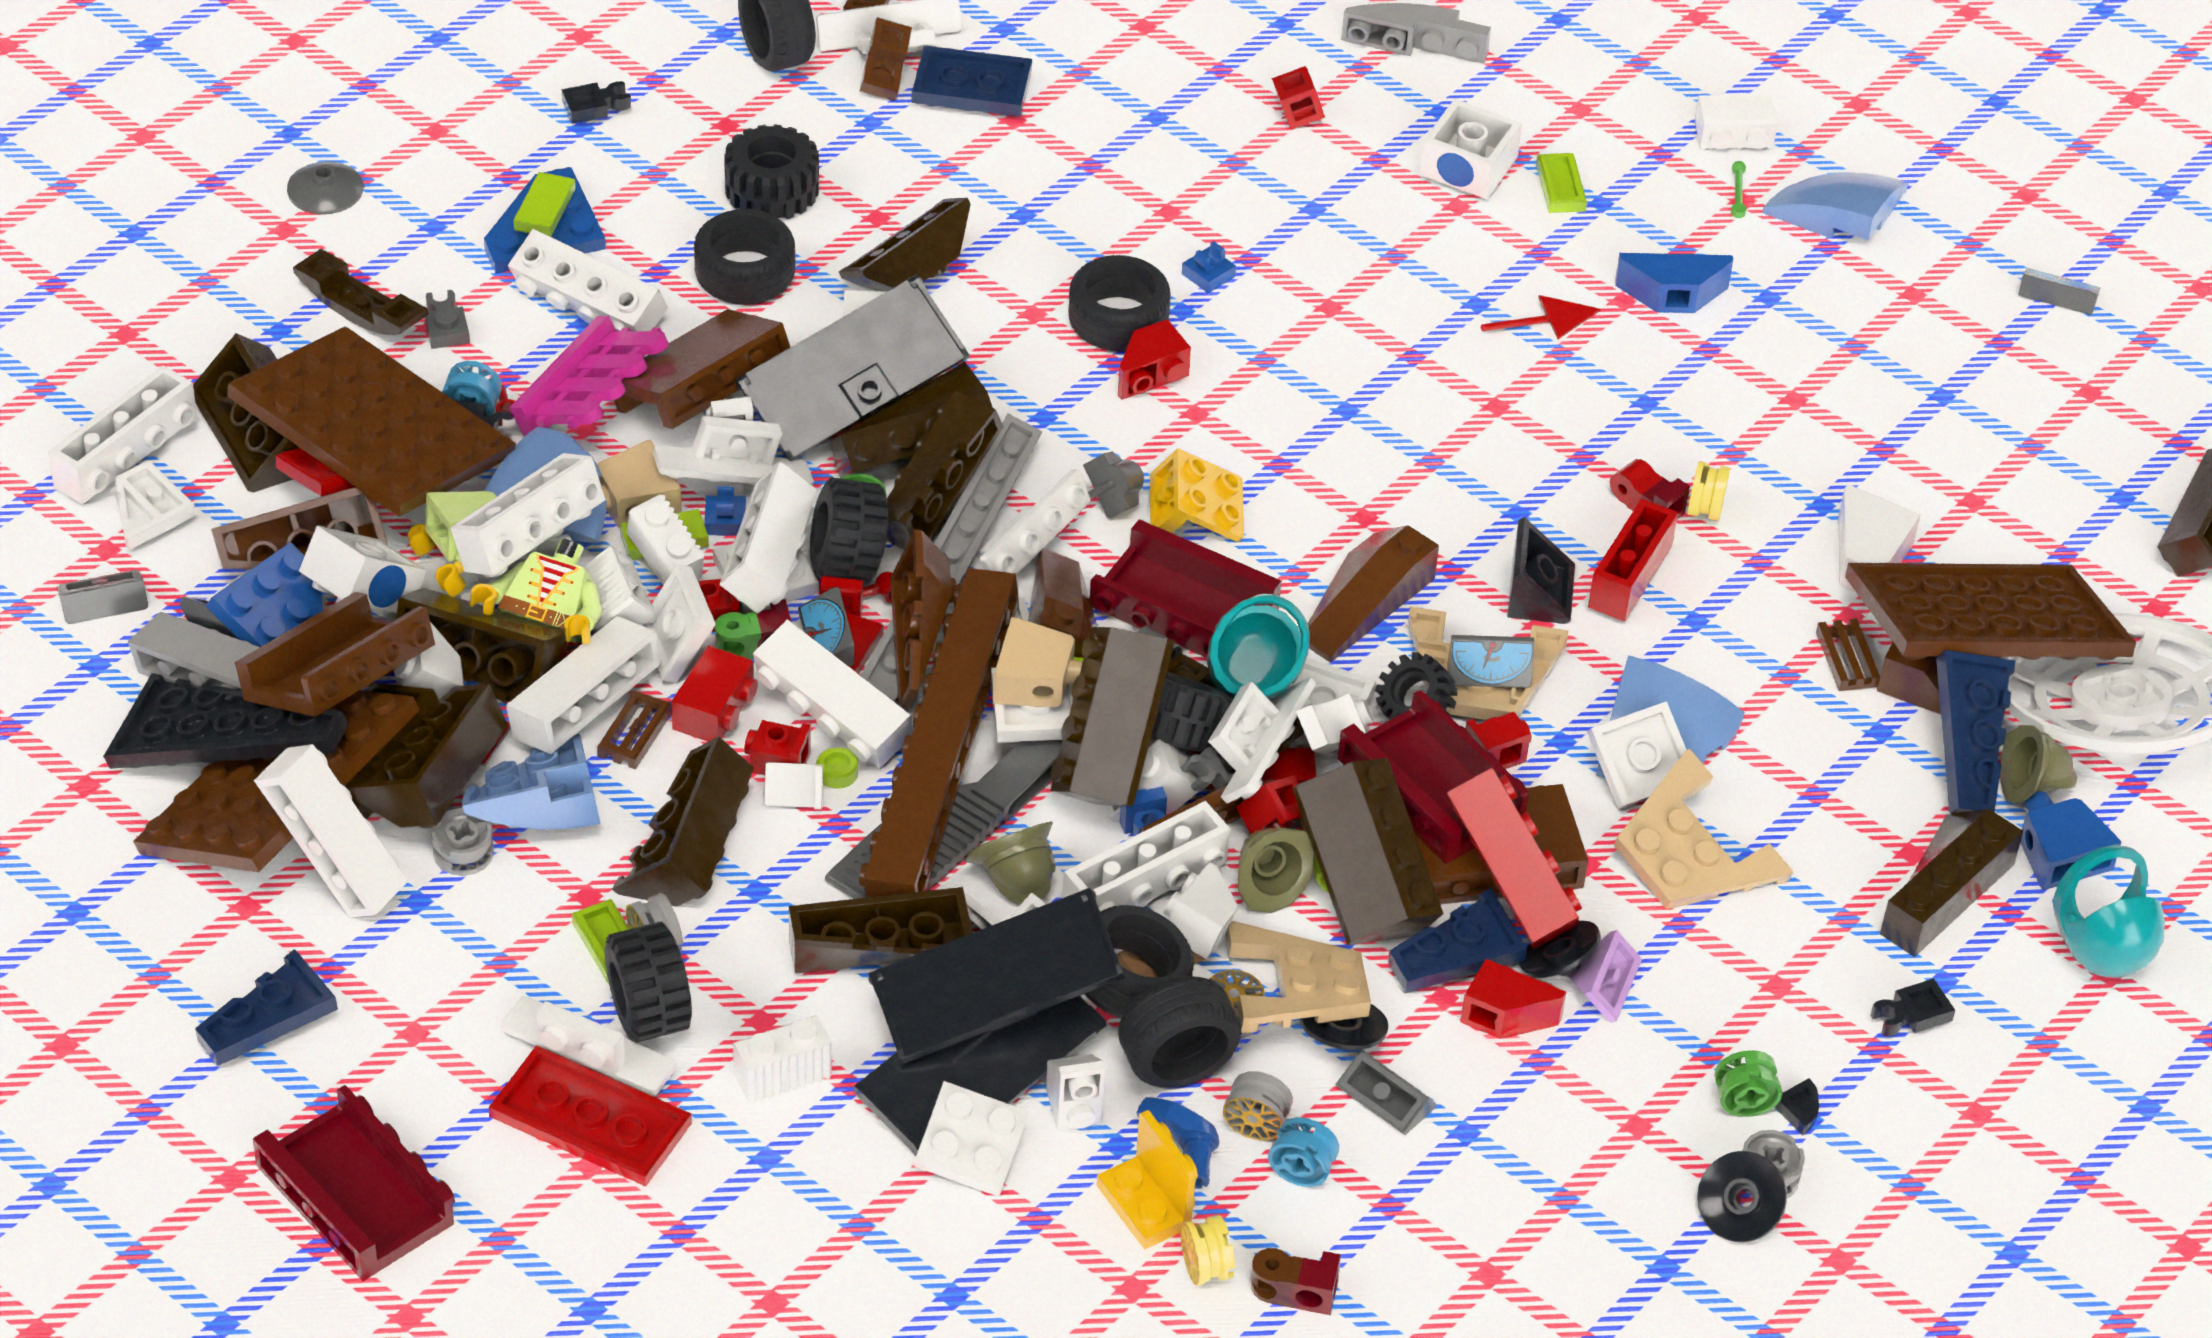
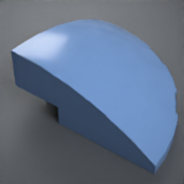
M1847 172L1813 176L1791 184L1778 192L1763 207L1762 213L1830 239L1838 229L1869 240L1876 229L1881 230L1908 189L1909 183L1896 178L1870 173Z
M536 427L521 439L516 445L515 450L505 457L495 471L485 491L493 492L496 496H499L563 453L591 456V454L576 443L575 439L560 431ZM593 458V462L599 478L602 476V474L599 469V466ZM606 498L604 502L591 510L592 513L588 517L576 520L566 526L561 535L568 534L572 541L599 543L606 516Z
M1628 655L1610 721L1667 701L1686 750L1691 749L1704 764L1707 755L1717 748L1724 750L1731 743L1740 729L1745 712L1708 686L1678 671L1655 662ZM1599 763L1596 776L1605 778Z
M580 734L572 736L552 754L534 747L530 749V756L518 765L515 761H503L485 772L486 783L480 788L479 786H469L462 799L464 814L487 822L516 828L541 830L573 829L601 824Z

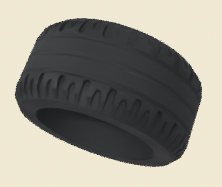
M738 0V14L742 34L751 56L759 66L768 71H779L802 65L810 59L815 48L816 31L809 0Z
M736 209L716 215L702 225L695 237L694 269L696 278L708 294L728 303L749 305L773 299L788 288L795 274V240L793 234L782 220L759 210ZM742 251L756 252L767 256L752 262H736L723 258L725 255Z
M1110 255L1097 258L1078 269L1072 278L1069 287L1068 306L1070 324L1079 337L1098 348L1110 351H1126L1135 330L1166 319L1169 320L1170 286L1167 278L1157 267L1140 258L1127 255ZM1112 297H1122L1135 300L1142 305L1128 309H1116L1104 306L1097 301Z
M1134 905L1108 907L1100 912L1113 948L1125 950L1139 956L1154 969L1158 977L1141 976L1121 966L1125 979L1085 993L1086 997L1097 1007L1108 1014L1122 1019L1129 1005L1149 988L1166 980L1193 975L1194 956L1190 948L1191 946L1184 937V934L1166 917L1153 910Z
M1195 976L1173 978L1149 988L1129 1005L1118 1027L1119 1042L1135 1075L1144 1083L1164 1088L1186 1086L1198 1082L1219 1070L1234 1054L1242 1034L1240 1020L1225 990L1211 979Z

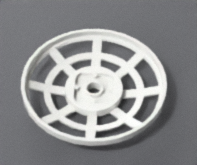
M2112 613L2129 634L2144 636L2139 650L2134 651L2133 657H2116L2114 660H2103L2097 657H2078L2075 660L2063 659L2051 665L2041 675L2020 665L2021 661L2025 658L2002 657L2003 659L2016 660L2013 676L2035 686L2034 701L2037 709L2024 708L2011 695L2010 706L2007 708L2008 711L2024 725L2036 726L2041 732L2047 733L2052 739L2085 749L2112 753H2151L2185 748L2212 738V723L2193 730L2205 718H2212L2211 695L2205 683L2212 679V663L2194 672L2174 660L2155 655L2160 640L2163 639L2194 649L2212 659V635L2199 628L2158 616ZM2109 662L2133 663L2132 665H2118V664H2116V665H2105V666H2099V667L2096 665L2097 663H2109ZM2079 668L2082 672L2074 680L2072 686L2055 681L2061 675L2073 669ZM2149 668L2161 669L2180 679L2169 683L2167 679L2149 670ZM2190 689L2194 691L2198 702L2197 707L2172 706L2173 696ZM2047 692L2071 699L2072 708L2051 709L2047 701ZM2167 718L2189 719L2182 725L2169 731H2165L2158 726L2159 723ZM2083 719L2098 727L2094 732H2089L2075 727L2065 720ZM2140 730L2147 735L2139 737L2112 736L2116 732Z

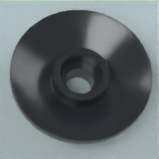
M1580 920L1579 925L1534 950L1531 944L1526 947L1525 961L1519 962L1520 968L1525 975L1532 978L1570 975L1576 972L1581 967L1582 962L1596 950L1601 941V932L1595 923Z
M1373 1004L1370 1006L1369 1016L1324 1023H1317L1315 1017L1300 1019L1302 1028L1310 1037L1324 1045L1344 1050H1362L1380 1044L1386 1038L1389 1027L1384 1013Z
M1750 1151L1731 1152L1716 1159L1704 1172L1698 1187V1208L1705 1224L1718 1236L1733 1242L1755 1241L1769 1234L1782 1219L1787 1204L1786 1183L1779 1169L1766 1157ZM1745 1191H1751L1754 1197L1751 1205L1743 1207L1740 1203V1197Z

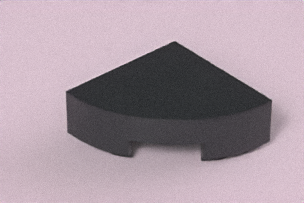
M1808 1078L1783 1092L1780 1102L1774 1107L1802 1136L1812 1129L1817 1120L1819 1112L1818 1089L1813 1081Z

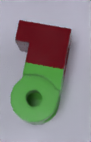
M782 599L776 605L770 603L769 610L760 611L758 614L750 612L744 615L738 612H729L721 615L715 622L716 648L750 660L754 659L753 652L787 619L792 622L786 599Z

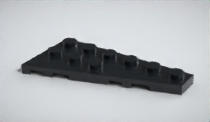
M151 673L103 757L110 769L278 757L286 748L312 744L324 755L334 753L349 724L343 712L339 710L328 709L314 717L244 701L242 691L210 684L203 688H196L191 685L189 680L178 678L172 683L165 681L160 674Z

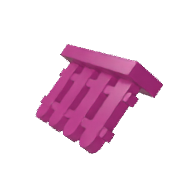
M597 316L509 407L523 436L525 437L536 427L549 428L552 424H567L569 428L577 429L579 425L592 424L601 419L604 413L600 403L621 397L626 391L622 380L639 376L646 371L648 366L643 357L645 355L658 354L669 346L665 333L662 332L660 327H653L650 331H632L631 328H622L620 331H616L610 316Z

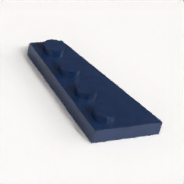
M1944 650L1940 656H1936L1949 813L1988 808L1995 812L2001 771L1998 754L1999 747L2004 745L2006 729L2002 728L2005 709L2010 706L2011 691L2008 690L2009 676L2014 674L2016 660Z

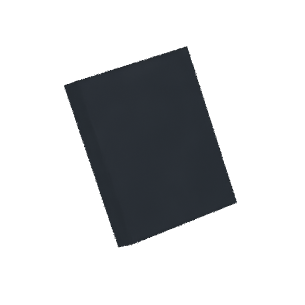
M1526 517L1519 519L1517 525L1507 618L1566 624L1571 621L1575 563Z

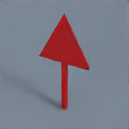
M1539 295V301L1546 315L1485 323L1480 326V329L1482 331H1491L1549 322L1557 340H1559L1596 315L1601 309Z

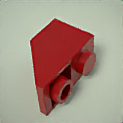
M1168 319L1133 332L1119 366L1118 397L1121 400L1189 376L1191 347Z
M1485 959L1464 994L1460 1023L1499 1039L1555 1027L1562 1020L1567 992L1556 988L1550 983L1542 982L1517 972L1511 967Z

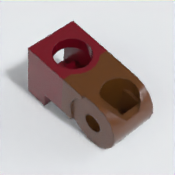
M1277 1248L1263 1249L1255 1254L1252 1260L1251 1290L1255 1297L1266 1303L1331 1316L1339 1282L1341 1254L1323 1251L1321 1261L1297 1256L1291 1257L1283 1250Z

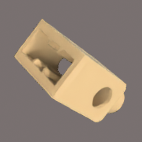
M651 439L604 459L597 464L602 474L599 477V481L607 501L606 509L617 527H620V523L628 522V516L630 515L628 512L632 508L660 494L666 496L665 501L670 502V507L674 508V513L682 512L681 487L675 478L659 473L653 456L655 445Z
M1011 617L994 673L993 703L1040 707H1059L1062 705L1067 686H1073L1082 666L1081 661L1074 660L1075 639L1069 634Z

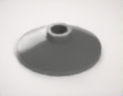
M332 161L308 164L294 172L287 183V195L291 203L302 211L319 215L335 214L349 209L359 201L364 189L363 180L355 169L346 164Z

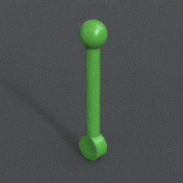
M1740 160L1732 165V172L1735 174V204L1732 205L1731 215L1735 218H1743L1747 210L1746 206L1742 204L1743 173L1746 171V165Z

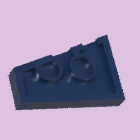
M1489 888L1480 894L1479 901L1467 908L1460 906L1450 913L1448 920L1437 927L1428 926L1389 950L1388 963L1404 992L1408 993L1477 974L1485 959L1505 966L1525 961L1527 948L1492 888Z
M295 949L283 957L285 964L273 974L266 971L255 980L256 987L243 998H232L195 1028L199 1044L217 1066L338 1010L336 996Z

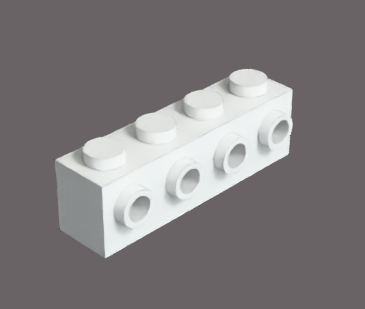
M532 229L508 264L510 271L516 279L514 283L520 290L531 296L538 293L546 297V300L557 309L565 311L566 308L577 312L578 316L589 324L597 316H610L616 331H620L622 328H631L632 331H650L657 325L668 308L658 288Z
M162 365L49 450L48 454L54 487L82 504L97 493L102 492L107 485L115 480L114 477L132 469L136 463L153 450L161 447L166 440L182 428L187 427L197 418L193 382Z
M563 453L450 527L464 571L483 574L487 578L499 576L507 571V566L517 559L527 557L532 552H535V547L547 539L561 535L564 532V528L572 522L588 517L592 513L591 510L605 501L592 456Z
M781 461L755 483L719 584L738 601L747 605L757 614L770 603L773 605L779 603L789 589V585L786 582L788 576L797 565L798 559L795 558V555L806 539L807 534L804 532V529L814 514L815 508L812 506L818 491Z
M616 616L591 636L589 644L580 645L506 705L513 739L552 754L661 664L655 631Z
M788 619L753 652L757 669L755 674L760 682L770 690L777 688L785 694L789 704L799 713L804 714L808 712L816 719L818 726L828 736L832 738L838 736L845 741L848 749L860 761L866 762L869 760L880 769L903 746L905 736L912 735L913 726L909 713Z
M313 744L286 748L254 780L349 917L376 915L408 882L400 871L396 858L387 852L376 836L373 825L362 816L353 803L349 790L340 784L328 767L326 757Z
M1204 801L1064 871L1062 898L1091 887L1096 893V902L1100 912L1108 907L1119 905L1145 907L1154 898L1170 890L1182 888L1192 872L1199 875L1209 862L1218 868L1227 862L1231 829L1212 807Z

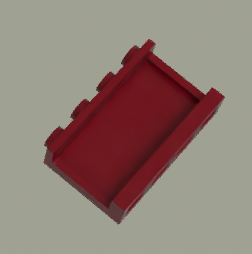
M1138 519L1131 528L1130 546L1105 577L1095 574L1090 580L1089 599L1092 608L1101 613L1126 622L1139 630L1144 626H1148L1170 640L1175 641L1182 648L1207 658L1208 643L1221 617L1237 603L1255 595L1272 594L1280 596L1282 580ZM1255 604V605H1253V606H1265V605H1268V606H1271V607H1273V608L1279 609L1278 606L1273 605V604Z
M1422 690L1413 693L1411 708L1408 711L1369 732L1364 733L1354 723L1340 731L1337 759L1343 765L1355 761L1388 758L1415 835L1445 864L1475 848L1448 802L1447 792L1493 768L1498 778L1506 775L1517 794V798L1513 799L1512 802L1519 814L1521 815L1526 812L1529 793L1523 782L1513 777L1499 764L1497 758L1491 752L1486 751L1471 737L1465 727L1459 726L1437 701L1432 700Z
M343 1085L337 1089L338 1104L281 1140L278 1141L268 1129L253 1137L252 1140L256 1167L362 1281H365L454 1225L452 1204L455 1203V1197L445 1181L442 1179L437 1181L428 1172L424 1160L417 1152H409L401 1144L395 1129L389 1123L382 1124L374 1115L367 1099L362 1095L356 1096L346 1085Z

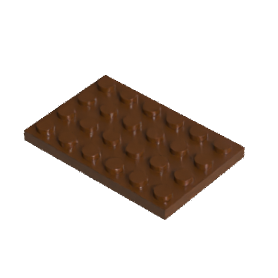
M346 326L228 383L227 397L398 517L425 504L427 493L447 492L500 464L516 447V443Z
M1848 563L1845 578L1902 655L1911 659L1919 660L1924 659L1926 656H1940L1942 651L1949 650L1997 658L2022 657L2029 660H2037L2040 657H2060L2066 660H2075L2078 657H2097L2103 660H2114L2116 657H2133L2136 641L2073 565Z
M359 690L329 708L342 711L349 724L334 753L324 754L328 761V767L340 784L345 786L420 711L413 696ZM277 757L215 761L204 767L201 775L187 789L179 792L174 797L173 802L159 816L150 820L145 827L146 829L133 841L139 854L260 872L294 838L254 781Z

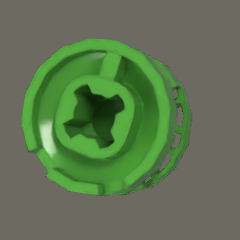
M1746 1050L1733 1053L1720 1061L1715 1068L1714 1077L1719 1089L1718 1095L1723 1110L1734 1116L1752 1117L1766 1113L1780 1102L1783 1092L1780 1081L1776 1076L1778 1071L1773 1057L1766 1052ZM1745 1057L1746 1063H1741V1058Z

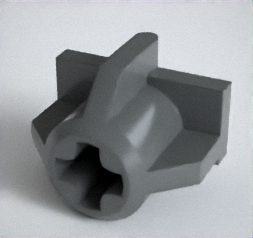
M1110 451L1083 464L1094 487L1088 491L1090 499L1099 497L1109 519L1139 505V491L1144 484V474L1136 462L1122 460L1113 451Z

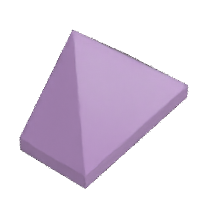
M1614 930L1601 939L1596 950L1582 962L1581 967L1576 972L1567 976L1611 1023L1617 1021L1642 958L1620 932Z

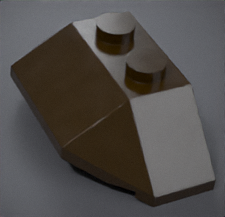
M945 198L934 207L856 261L838 271L841 278L874 291L887 292L916 274L924 282L928 278L937 277L948 270L947 265L960 256L971 206L969 198Z

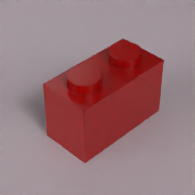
M708 645L671 701L672 730L707 742L718 736L722 739L727 731H733L737 725L740 710L745 703L752 702L757 691L758 681L754 679V661Z

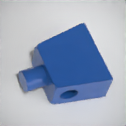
M2041 791L2033 794L2025 802V808L2028 810V813L2024 819L2022 827L2024 832L2020 843L2043 891L2057 887L2071 865L2087 853L2098 848L2121 845L2122 843L2115 833L2081 799L2072 798L2054 804L2048 794ZM2117 858L2100 863L2092 868L2082 879L2114 870Z

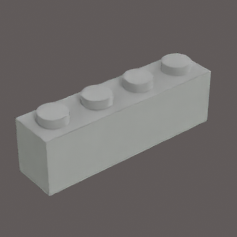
M161 611L128 640L137 671L140 674L150 677L151 673L160 674L165 681L172 683L178 678L189 680L191 685L196 688H203L210 684L239 691L242 690L235 662L260 648L247 641L238 640L217 630L205 628L184 618H178Z

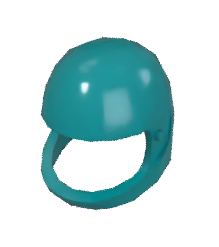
M1260 594L1237 603L1221 617L1208 643L1207 665L1211 679L1219 690L1226 693L1233 700L1242 686L1253 682L1270 700L1281 695L1291 683H1295L1307 659L1310 643L1309 625L1297 606L1277 595ZM1255 604H1273V605H1276V606H1278V607H1280V608H1283V609L1287 610V612L1297 621L1298 626H1297V625L1294 623V621L1287 615L1286 612H1283V611H1281V610H1278V609L1273 608V607L1268 606V605H1265V606H1253V605H1255Z
M2111 845L2098 848L2081 857L2071 865L2062 877L2052 900L2054 916L2060 934L2073 957L2091 974L2106 978H2122L2143 969L2158 955L2164 943L2165 918L2162 904L2156 898L2146 896L2149 876L2146 861L2139 852L2131 847ZM2115 858L2132 860L2136 864L2134 874L2121 898L2084 918L2078 910L2075 898V891L2079 881L2092 868L2106 860Z

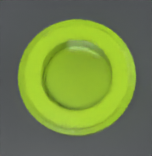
M840 747L829 748L817 757L816 764H824V786L840 789L848 787L856 781L858 777V758L850 750Z

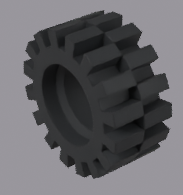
M1412 652V658L1410 659L1406 654L1399 656L1401 664L1397 666L1391 661L1387 666L1392 671L1389 674L1382 671L1379 678L1384 682V685L1376 684L1375 691L1380 695L1376 697V702L1381 707L1382 713L1389 720L1411 708V706L1405 705L1404 698L1408 690L1420 681H1427L1429 683L1426 694L1432 700L1437 701L1444 711L1451 716L1446 711V708L1454 709L1457 703L1451 697L1458 696L1457 688L1453 685L1456 682L1449 672L1432 656L1428 654L1422 656L1419 652Z

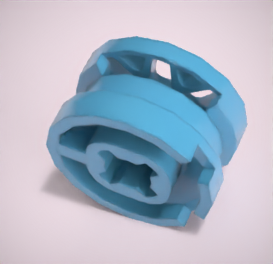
M463 361L451 367L442 392L451 399L488 403L487 415H492L502 390V382L496 371L488 365L477 361ZM473 367L478 368V374L472 372ZM488 375H492L489 379L485 378Z
M1294 1117L1287 1119L1281 1125L1277 1139L1269 1150L1268 1161L1271 1168L1289 1183L1301 1187H1316L1327 1179L1331 1170V1163L1336 1160L1339 1154L1340 1144L1333 1132L1318 1121ZM1312 1127L1315 1128L1313 1133L1310 1131Z

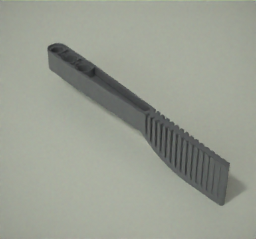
M1144 626L1137 631L1138 633L1167 638L1148 626ZM1175 642L1170 661L1180 653L1183 654L1182 646ZM1063 740L1020 741L978 782L959 786L926 891H929L935 883L937 884L941 881V877H945L949 870H953L956 867L957 863L960 864L968 852L979 846V842H985L986 836L990 837L994 834V829L998 830L1001 827V822L1005 824L1053 781L1051 769L1053 763L1059 757ZM882 823L874 830H880ZM873 831L825 875V881L853 899L866 898L865 889L859 886V875L862 864L864 862L869 863L871 857L870 842Z

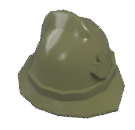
M2020 725L2005 735V742L2001 753L2000 777L2003 792L2009 802L2023 803L2037 792L2044 791L2048 794L2059 789H2071L2076 786L2078 777L2073 768L2071 754L2047 733L2041 732L2036 726Z
M1053 822L1037 824L984 843L968 852L964 861L983 866L999 892L1010 901L1022 904L1031 892L1042 900L1046 898L1051 889L1053 872L1056 871L1054 855L1047 840Z
M1279 827L1275 829L1265 828L1254 831L1244 840L1240 850L1238 891L1249 910L1268 913L1275 912L1290 906L1306 889L1313 872L1314 850L1307 832Z

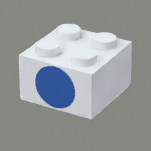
M1454 99L1423 140L1419 175L1488 199L1518 157L1522 123Z
M317 526L299 572L313 580V588L326 594L336 595V603L354 592L364 593L368 596L371 612L384 617H390L392 612L397 613L400 596L420 589L427 570L379 539Z

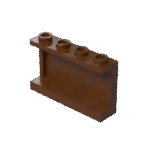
M730 309L721 312L669 342V346L664 351L643 357L648 366L646 371L639 376L622 380L626 391L621 397L614 400L617 411L625 414L644 402L657 406L663 427L674 429L711 407V401L723 400L740 390L736 386L735 379L789 349L791 346L782 322Z
M354 592L235 662L244 701L316 717L434 646L435 641L427 608L418 606L395 621L372 617L367 594Z
M1539 785L1526 788L1529 793L1526 812L1539 832V835L1533 838L1541 852L1549 849L1556 860L1561 872L1555 874L1562 889L1569 886L1571 889L1584 888L1589 860L1564 785ZM1416 836L1441 905L1477 901L1480 894L1489 888H1492L1497 898H1503L1475 848L1445 864Z

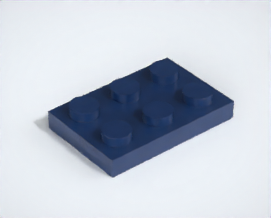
M924 45L912 89V103L1021 117L1032 73L1033 59Z

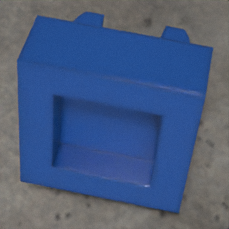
M1213 241L1208 248L1203 251L1199 249L1193 257L1182 263V275L1206 293H1210L1235 277L1236 265L1225 258L1226 250Z
M717 486V496L706 495L705 528L707 534L737 536L746 511V496H734V487Z
M1163 787L1137 790L1133 807L1120 806V825L1124 834L1133 833L1136 836L1142 833L1144 826L1166 816L1167 796Z

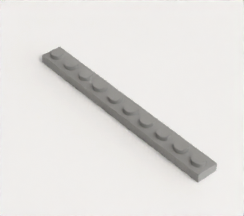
M1007 413L1002 422L1003 429L972 476L934 543L949 559L951 578H955L956 585L961 582L1043 432ZM892 618L860 676L894 702L898 694Z

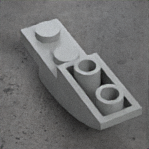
M1413 3L1366 4L1345 8L1341 41L1411 56L1414 48L1484 64L1488 56L1491 27L1459 20L1460 10L1441 6Z

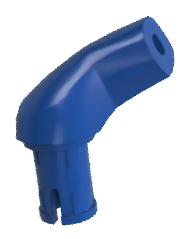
M1146 1097L1137 1109L1138 1119L1140 1113L1149 1110L1158 1123L1163 1122L1170 1130L1173 1140L1183 1149V1154H1188L1195 1163L1198 1177L1195 1180V1189H1201L1202 1185L1207 1187L1210 1183L1211 1153L1220 1144L1215 1126L1198 1113L1180 1103L1161 1098Z

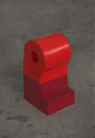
M1634 459L1613 474L1609 480L1612 493L1632 511L1642 498L1678 512L1677 520L1685 514L1690 485L1679 478L1672 482L1657 474L1652 466L1642 459Z

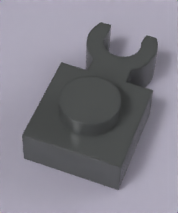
M452 289L447 290V299L444 301L434 300L432 292L426 293V308H428L429 315L425 317V325L431 349L470 344L469 329L463 306L456 307L454 291Z
M1213 746L1207 747L1199 755L1191 756L1180 767L1182 772L1191 770L1198 775L1199 778L1191 785L1194 791L1204 790L1211 782L1217 790L1227 785L1236 772Z

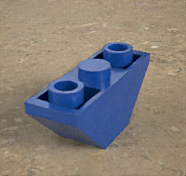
M1619 252L1615 286L1657 313H1696L1729 288L1734 259L1733 255Z

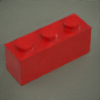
M1640 499L1593 573L1588 608L1624 622L1627 620L1672 548L1678 512L1645 499Z

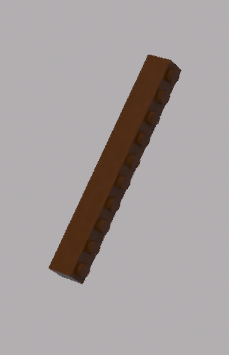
M967 568L963 583L957 584L955 587L953 598L954 610L952 614L947 613L943 628L944 640L943 643L936 644L933 657V673H927L923 685L924 699L922 704H916L913 713L914 729L912 735L905 736L902 748L901 767L896 766L893 771V792L891 798H885L882 804L880 830L873 831L870 842L871 857L869 863L864 862L861 866L859 886L865 889L866 897L926 891L991 690V668H996L1011 617L1015 616L1019 604L1016 573Z

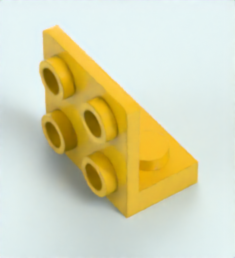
M1179 448L1172 452L1150 473V524L1173 533L1176 529L1181 528L1186 520H1189L1233 541L1239 542L1244 537L1243 479L1239 475Z
M1146 1110L1139 1114L1136 1157L1098 1174L1096 1186L1145 1250L1179 1234L1183 1222H1192V1212L1195 1206V1180L1198 1177V1172L1192 1158L1188 1154H1182L1174 1144L1168 1127L1163 1122L1158 1123L1151 1112Z

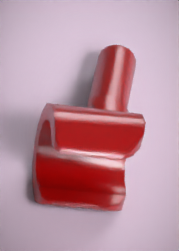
M502 385L498 398L499 402L496 405V412H511L509 407L515 400L508 398L506 387ZM502 419L499 420L498 426H503Z
M886 571L881 573L876 578L874 584L863 587V598L881 594L887 603H892L890 584L892 572Z

